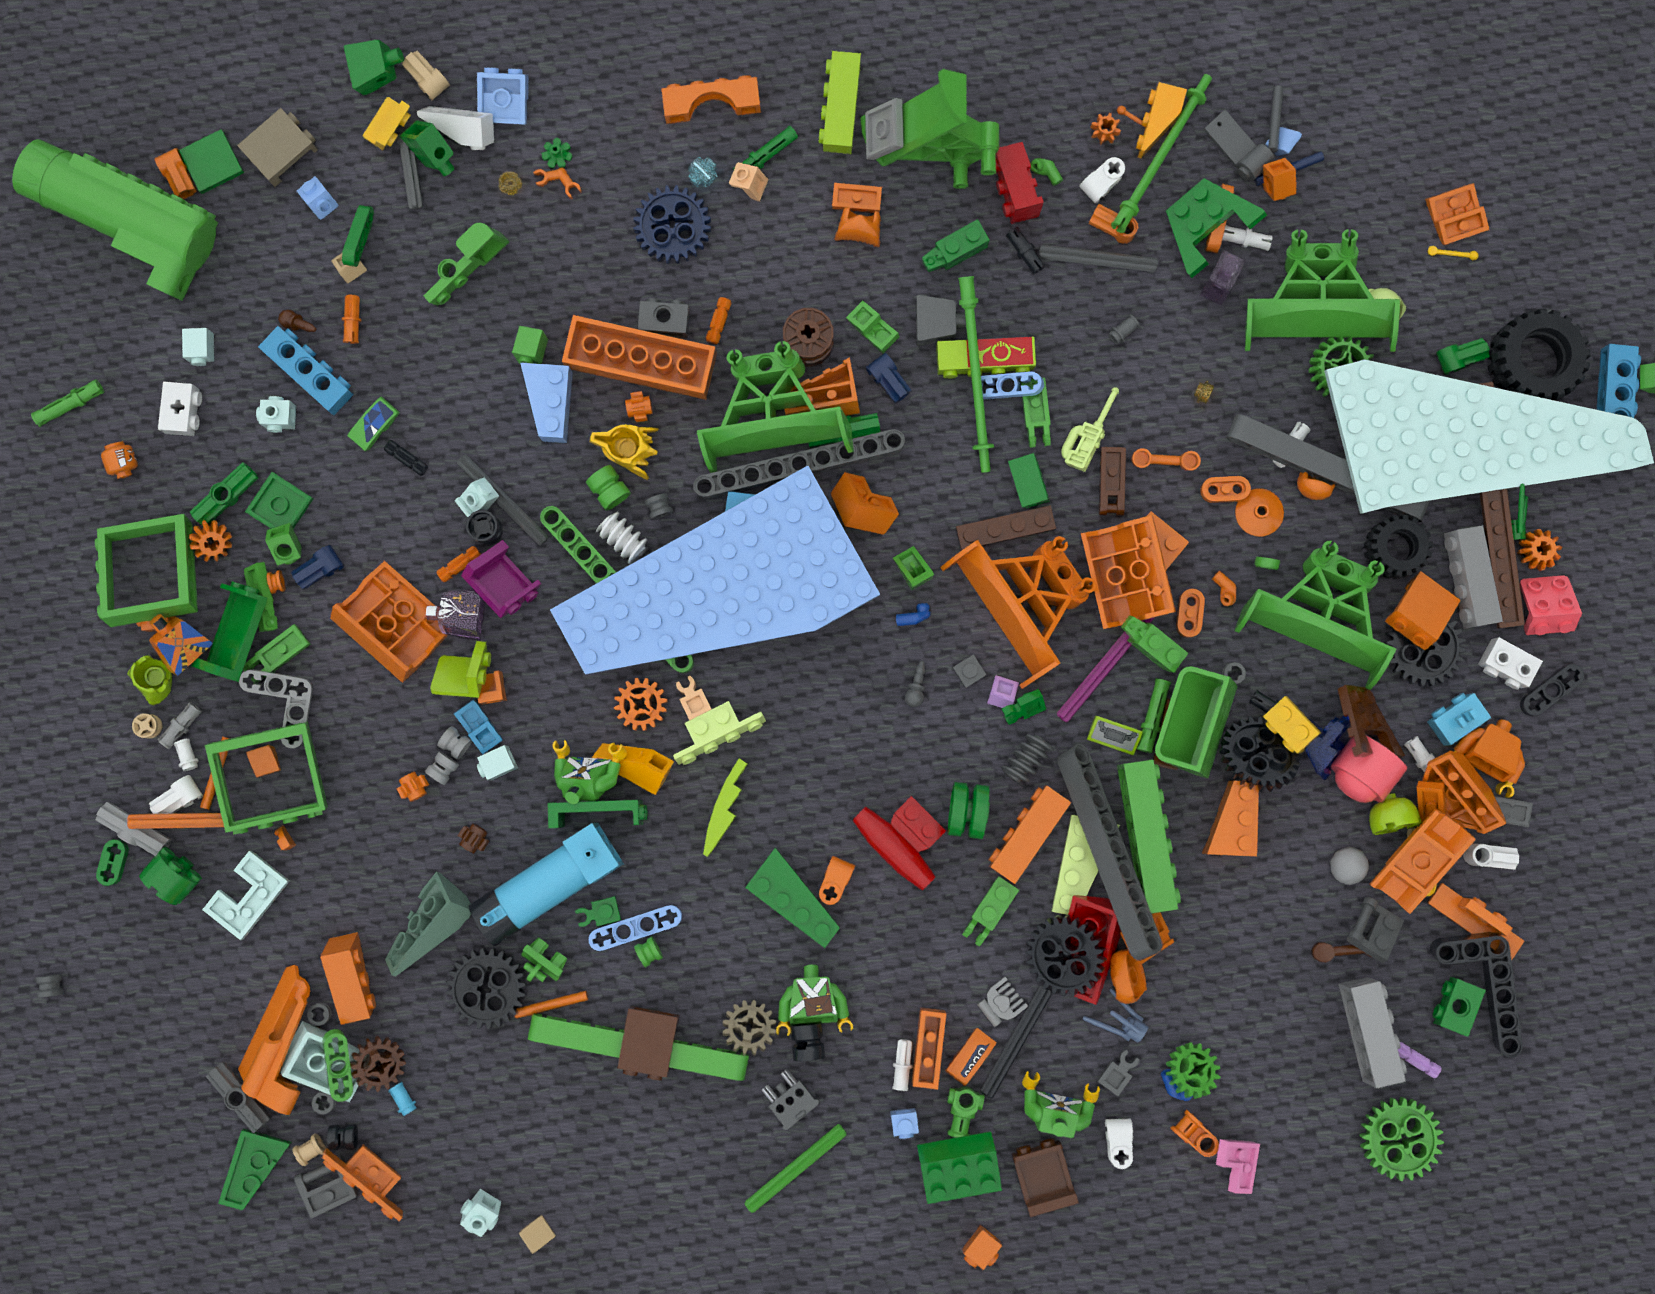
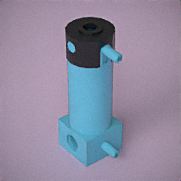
M591 823L563 841L564 845L469 904L468 907L476 925L493 946H497L504 939L511 937L520 931L522 927L589 884L596 883L624 864L599 823Z

